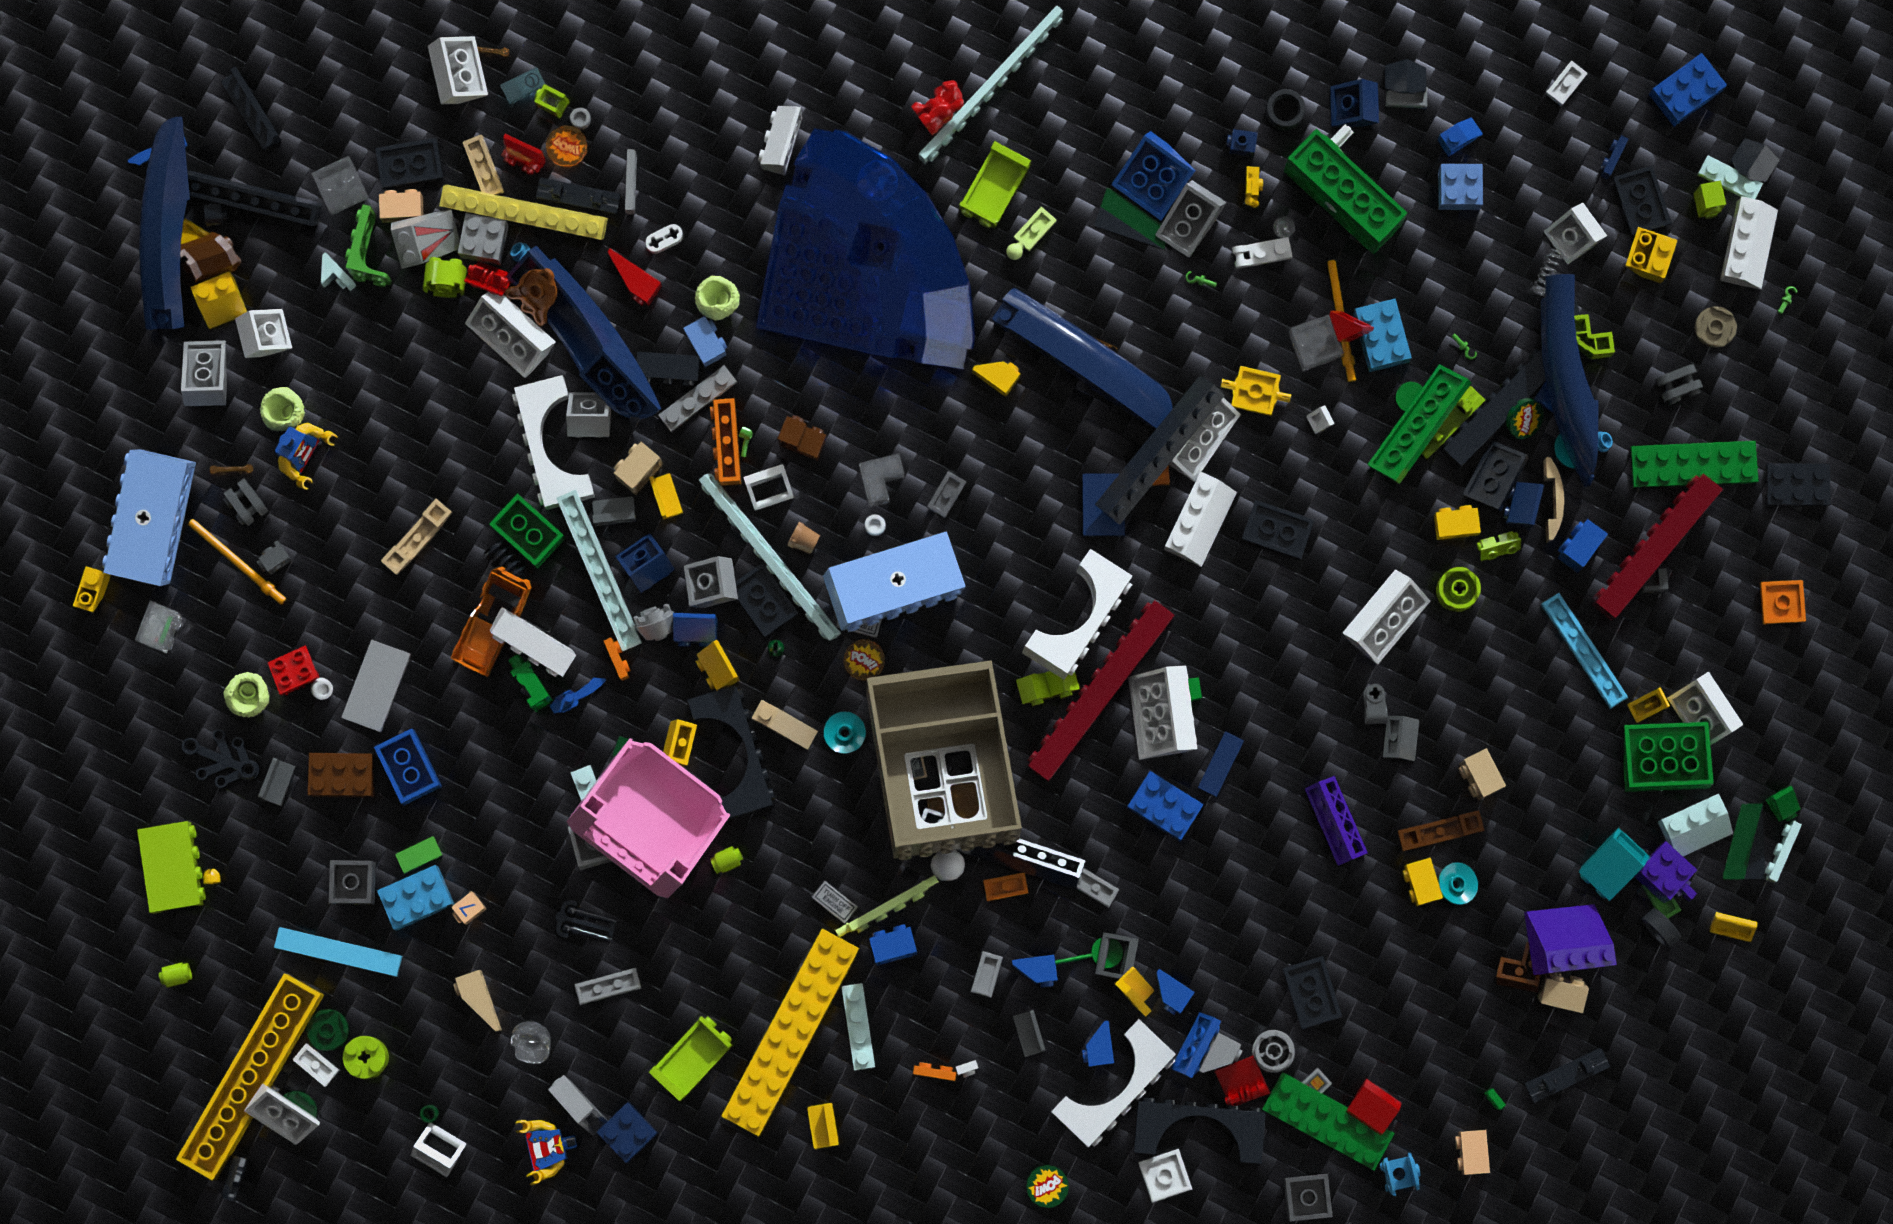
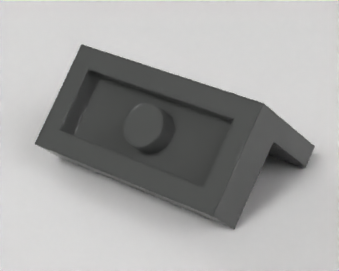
M632 496L592 502L594 514L592 516L595 526L636 521L634 498Z
M1388 716L1383 751L1384 758L1415 761L1419 727L1418 719L1405 716Z
M273 758L258 797L282 806L297 767Z
M1034 1010L1013 1016L1024 1056L1027 1057L1046 1051Z

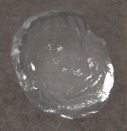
M531 1021L518 1024L513 1029L511 1035V1046L515 1048L516 1058L526 1063L539 1064L544 1062L549 1056L551 1037L547 1028Z

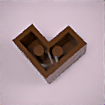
M793 415L792 418L786 417L778 436V443L783 448L818 461L827 436L823 434L824 430L814 426L810 429L804 423V419Z
M1526 942L1522 961L1501 957L1496 976L1498 985L1539 993L1543 974L1533 975L1529 942Z

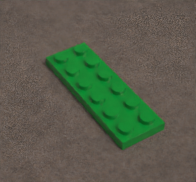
M1439 364L1367 465L1400 484L1469 388L1471 381Z
M1756 441L1630 447L1633 488L1686 486L1695 475L1699 477L1703 473L1717 485L1759 482Z
M1281 1072L1262 1107V1110L1374 1171L1395 1134L1386 1129L1382 1135H1379L1347 1113L1348 1107L1284 1072Z

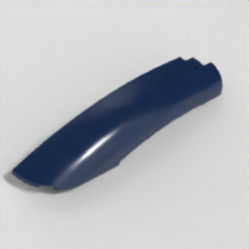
M182 117L171 118L158 129L154 138L144 184L140 218L139 256L145 329L149 330L184 327L180 287V251L187 200H190Z
M537 246L527 251L506 277L514 286H517L520 278L531 270H544L545 268L552 270L557 287V299L548 310L547 322L571 355L580 371L579 375L611 409L620 415L628 418L638 417L644 419L657 413L661 407L650 384L632 353L600 308L555 258L550 261Z
M1575 274L1549 275L1545 277V298L1541 299V343L1546 384L1555 420L1565 448L1584 487H1589L1594 479V474L1591 473H1594L1597 465L1598 400H1594L1589 388L1577 344L1574 318Z
M1016 288L1010 290L1002 299V305L992 318L995 325L1049 358L1092 388L1100 396L1155 430L1173 409L1167 391L1158 382L1071 322Z

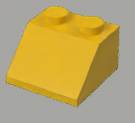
M230 272L191 287L197 305L209 329L230 322L247 312L234 277Z
M715 640L697 654L699 659L696 663L701 672L704 670L707 672L709 678L706 681L711 690L716 688L718 691L740 681L718 640Z

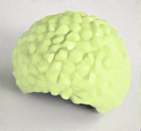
M710 276L697 287L695 303L699 312H702L704 316L713 320H720L733 314L738 308L740 295L735 284H732V282L721 276Z
M287 387L272 389L262 399L260 407L261 418L271 430L285 431L288 427L295 428L305 416L302 400Z
M246 672L235 675L224 691V699L227 707L234 714L242 717L247 716L248 718L254 717L261 713L269 703L268 688L261 676Z

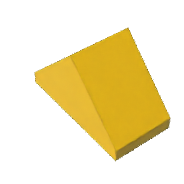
M1661 687L1627 704L1636 723L1670 706Z

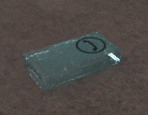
M535 67L500 86L509 104H512L538 91V89H542L545 82L538 68Z

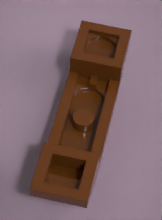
M1478 810L1399 830L1398 835L1402 850L1406 851L1485 830Z

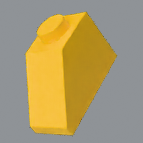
M1003 361L976 365L972 369L974 375L1005 397L1020 378L1019 368L1011 362L1009 364Z

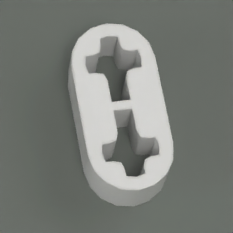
M672 224L650 234L646 239L647 249L649 252L657 254L678 244L683 239L682 229L678 225ZM671 230L679 232L676 239H673V237L665 239V237L670 235ZM652 239L656 241L663 239V241L658 243V248L649 246L652 244Z

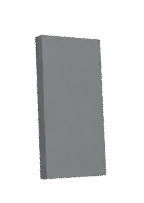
M371 640L341 718L382 732L411 654Z

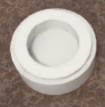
M871 515L866 519L865 530L869 535L879 536L884 532L886 525L881 516Z
M318 678L311 684V693L317 699L325 700L333 692L331 682L325 678Z

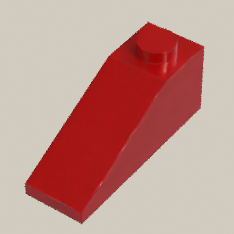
M609 249L608 254L630 294L633 296L632 300L641 306L643 303L649 306L662 288L661 282L612 249Z

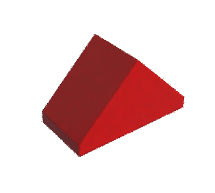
M1331 311L1329 314L1338 342H1351L1372 332L1374 329L1373 326L1343 311Z

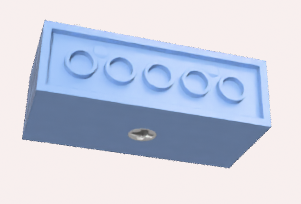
M140 449L130 450L124 459L126 470L125 474H122L120 478L121 493L116 497L115 506H117V512L111 520L113 531L112 535H109L107 539V547L109 549L108 554L103 558L102 567L106 574L158 586L167 585L171 582L196 462Z
M947 532L830 567L823 575L841 631L847 629L848 632L858 630L861 625L866 623L868 626L880 622L879 620L887 617V620L894 619L904 611L907 614L916 612L923 605H926V608L935 606L942 599H945L946 602L958 598L957 596L966 587Z

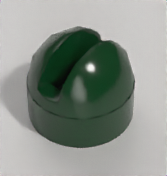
M779 640L771 641L768 644L769 654L773 657L781 656L784 653L783 643ZM774 643H778L777 653H774Z
M433 1105L423 1107L420 1112L421 1119L427 1123L435 1121L439 1115L438 1109ZM429 1108L431 1109V1111H432V1113H433V1115H434V1118L432 1117L430 1111L428 1110Z

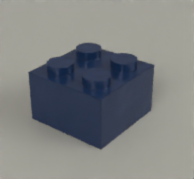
M628 1102L597 1131L602 1139L625 1163H628L658 1134Z

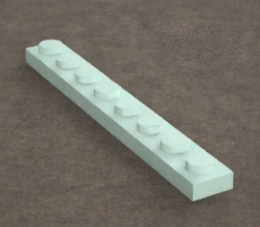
M577 490L557 497L556 499L622 651L641 644V638L635 628V624Z

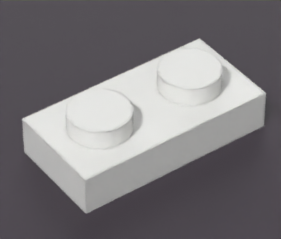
M1571 61L1548 89L1546 95L1562 106L1585 78L1587 72Z
M307 1043L293 1059L294 1062L325 1087L339 1072L338 1068Z

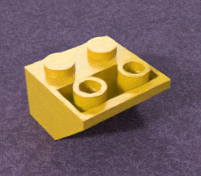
M1638 227L1625 266L1643 278L1662 283L1666 277L1677 240Z

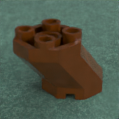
M211 232L205 237L181 244L180 275L185 278L182 282L187 286L192 287L226 272L232 273L241 264L240 258L233 250V243L227 236L223 238L220 234Z

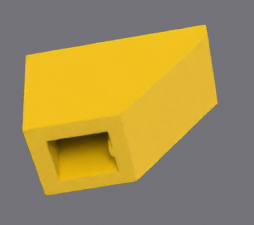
M86 566L73 606L94 612L105 594L111 575Z

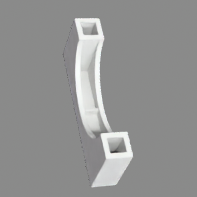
M563 375L515 387L516 394H512L515 407L519 406L521 412L517 416L520 426L525 428L526 433L522 434L525 446L529 445L531 451L527 455L530 466L534 465L536 473L532 474L534 483L540 486L541 493H538L540 505H544L546 510L560 507L556 498L573 490H577L581 501L594 498L595 495L589 475H572L558 469L548 459L543 447L542 431L548 414L557 404L569 399Z
M1091 549L1076 571L1087 582L1092 593L1093 607L1090 618L1079 629L1065 635H1048L1035 630L1022 651L1023 654L1065 680L1068 674L1073 675L1078 667L1075 663L1079 658L1083 660L1089 650L1087 645L1089 642H1095L1100 634L1097 630L1100 626L1105 627L1109 621L1110 616L1108 613L1111 609L1114 611L1117 609L1121 602L1118 598L1122 593L1126 595L1132 586L1129 583L1132 575Z
M1139 1019L1124 1034L1133 1049L1135 1060L1133 1075L1124 1091L1110 1102L1097 1106L1081 1105L1065 1097L1051 1111L1087 1147L1091 1144L1095 1147L1103 1138L1100 1134L1105 1129L1110 1131L1117 1123L1116 1117L1120 1113L1124 1116L1132 1108L1130 1105L1134 1098L1139 1100L1147 1092L1144 1088L1149 1082L1153 1085L1161 1077L1158 1073L1163 1068L1168 1069L1175 1062L1173 1057L1176 1054Z

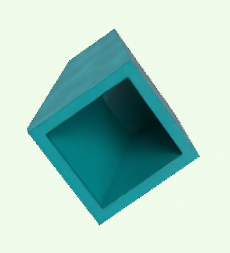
M1618 827L1579 870L1580 877L1587 884L1591 883L1602 898H1607L1610 901L1645 866L1649 855Z

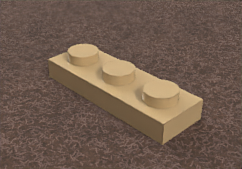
M481 134L464 141L463 145L481 192L493 195L504 193L483 135Z

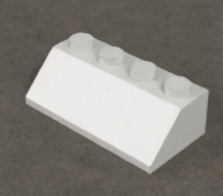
M1740 197L1736 203L1720 281L1761 290L1778 212L1777 209L1760 200Z
M487 292L481 296L465 322L470 329L524 378L541 363L555 344V341L504 294L499 296Z
M1223 398L1169 465L1195 482L1200 471L1204 469L1241 414Z
M1200 471L1164 550L1202 567L1237 492L1220 480Z
M1394 570L1344 630L1343 634L1356 648L1373 662L1379 664L1429 604L1430 600L1411 578Z
M501 607L490 629V632L494 634L492 636L493 639L501 644L504 641L511 645L510 649L519 655L522 652L529 656L528 660L535 665L543 664L547 667L546 671L555 677L557 674L563 677L576 656L572 649L504 607Z

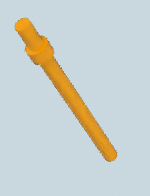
M1330 260L1327 263L1335 310L1344 312L1336 261ZM1341 342L1344 356L1342 357V363L1346 368L1348 382L1356 381L1354 371L1355 359L1354 355L1351 354L1350 342Z
M192 519L188 523V526L260 586L263 593L267 596L270 595L281 605L286 601V598L275 589V586L270 581H265L197 521Z

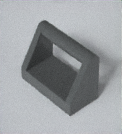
M1103 933L1095 974L1120 979L1134 966L1139 939ZM1110 939L1126 942L1120 974L1104 971Z

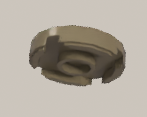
M1714 306L1705 309L1699 314L1694 328L1696 336L1701 343L1708 347L1718 348L1731 342L1736 335L1737 324L1730 311L1723 307Z

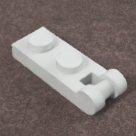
M1288 237L1232 248V253L1236 257V269L1292 259ZM1249 252L1250 259H1244L1243 253Z

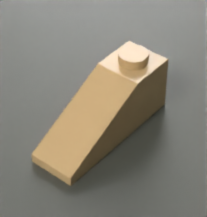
M761 700L752 716L754 722L807 750L818 732Z
M477 970L455 978L457 983L454 984L457 996L461 995L462 999L495 1031H502L482 971Z

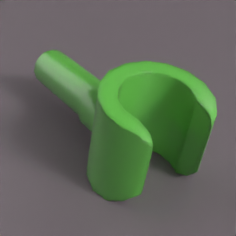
M742 427L739 433V437L744 439L741 452L742 457H746L747 447L753 435L752 430L746 427Z

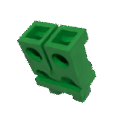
M519 654L509 659L510 664L514 668L510 672L531 695L527 702L535 712L553 702L539 677L534 673L536 670L529 661L525 662Z

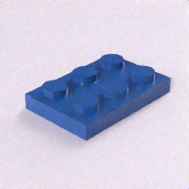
M1199 1012L1171 1069L1192 1078L1199 1071L1200 1062L1203 1056L1208 1053L1212 1038L1218 1034L1221 1021Z

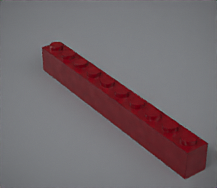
M1156 600L1152 604L1148 602L1141 611L1143 616L1140 620L1135 618L1128 628L1131 631L1127 637L1122 635L1116 643L1118 646L1117 650L1114 653L1110 651L1103 660L1106 663L1101 670L1099 668L1096 669L1091 676L1093 681L1089 687L1086 684L1078 693L1081 696L1076 703L1074 701L1071 702L1065 710L1068 713L1064 719L1059 718L1053 726L1055 729L1051 736L1047 734L1040 743L1043 746L1038 753L1034 751L1027 760L1030 762L1028 768L1046 782L1050 781L1174 618V614Z

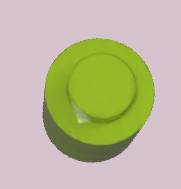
M731 846L714 854V857L710 858L718 874L740 866V861L743 860V857L738 848L734 849Z
M181 962L162 967L159 977L161 984H165L169 988L187 983L188 980L192 979V973L189 964Z

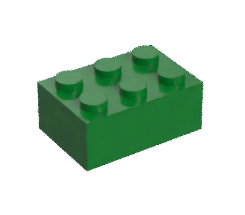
M518 493L489 524L537 569L566 539L559 530Z

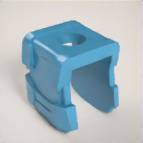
M1411 1153L1407 1154L1408 1157L1390 1161L1384 1158L1382 1163H1380L1381 1171L1383 1170L1386 1180V1192L1393 1196H1396L1395 1190L1415 1186V1189L1419 1190L1418 1176H1421L1418 1164H1415ZM1396 1168L1404 1170L1405 1176L1402 1180L1394 1178L1393 1171Z

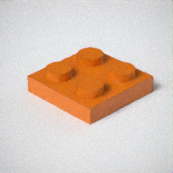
M1803 580L1760 583L1763 624L1806 622Z

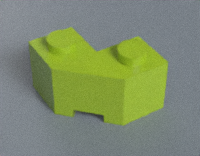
M1589 314L1574 316L1579 351L1589 359L1611 357L1615 353L1612 332L1591 334Z
M1051 671L1032 674L1016 680L1022 704L1031 703L1032 706L1043 704V700L1060 696V699L1073 696L1072 692L1080 689L1075 672L1072 676L1068 674L1065 680Z

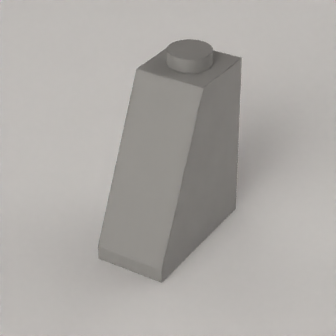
M563 1075L555 1080L548 1089L574 1120L592 1136L608 1122L566 1076Z

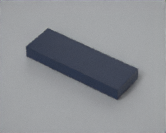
M1228 732L1224 733L1198 789L1217 797L1244 740Z

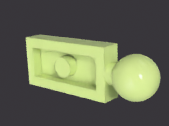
M1040 207L1014 236L1017 243L1008 246L1006 250L1007 256L1012 260L1019 259L1023 254L1022 249L1025 248L1030 251L1057 220L1044 208Z

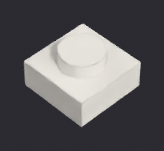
M1326 406L1319 407L1306 416L1315 434L1324 431L1334 424Z
M976 1060L956 1066L958 1075L963 1074V1077L976 1074L975 1069H978Z

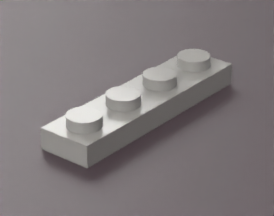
M723 365L658 416L672 433L735 385L737 381Z

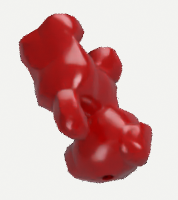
M955 80L943 82L941 86L934 89L933 94L935 98L930 99L926 104L923 105L920 102H915L911 106L932 136L944 124L953 119L954 112L964 106L962 93Z

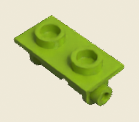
M1513 531L1498 535L1500 542L1497 543L1494 536L1480 540L1477 543V548L1480 551L1481 561L1486 559L1492 560L1497 556L1513 554L1521 550V537L1519 538L1517 532L1513 533Z

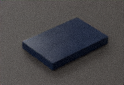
M1083 474V536H1125V519L1119 525L1095 505L1119 474Z

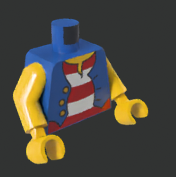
M310 423L298 425L296 428L288 427L285 434L280 436L279 444L275 449L280 471L293 481L296 480V485L299 488L308 490L304 486V482L313 483L312 479L300 476L299 474L305 468L320 442V438L328 445L333 446L334 444L329 442V438L331 436L338 438V436L331 431L323 432V429Z
M542 1120L516 1121V1123L523 1125L522 1130L516 1132L525 1133L533 1166V1172L527 1174L526 1177L534 1176L535 1182L530 1184L533 1186L542 1180L554 1176L564 1166V1160L568 1159L566 1150L577 1147L575 1135L563 1137L561 1130H557L554 1124Z

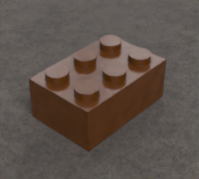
M309 753L308 795L311 797L374 798L376 756L358 753Z

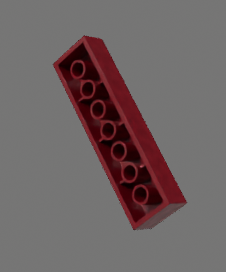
M1704 473L1699 477L1695 475L1685 486L1688 488L1686 493L1682 491L1672 503L1675 506L1672 509L1670 507L1666 509L1659 517L1661 523L1659 525L1655 523L1645 534L1648 538L1645 541L1642 539L1632 550L1635 554L1632 557L1629 555L1619 565L1621 568L1620 572L1615 571L1606 581L1608 586L1605 589L1603 587L1599 589L1592 598L1595 600L1592 606L1612 621L1620 614L1723 490Z

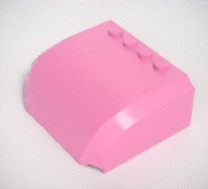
M629 739L567 820V823L574 833L653 893L669 898L687 878L730 814L726 813L721 804L723 801L716 792L653 744L639 743Z

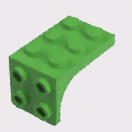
M363 204L362 209L358 210L356 215V222H358L356 230L353 229L351 233V249H348L346 252V269L356 281H374V285L385 287V285H391L392 283L388 274L372 270L366 266L365 257L377 215L371 206Z

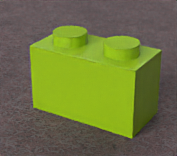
M1721 180L1701 184L1694 192L1699 217L1705 216V219L1717 217V214L1725 207L1726 200Z

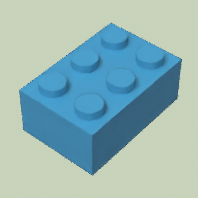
M1396 299L1354 310L1353 315L1355 318L1374 327L1372 332L1360 337L1369 372L1410 362L1412 357Z
M436 865L377 890L394 930L404 928L455 905L441 871Z

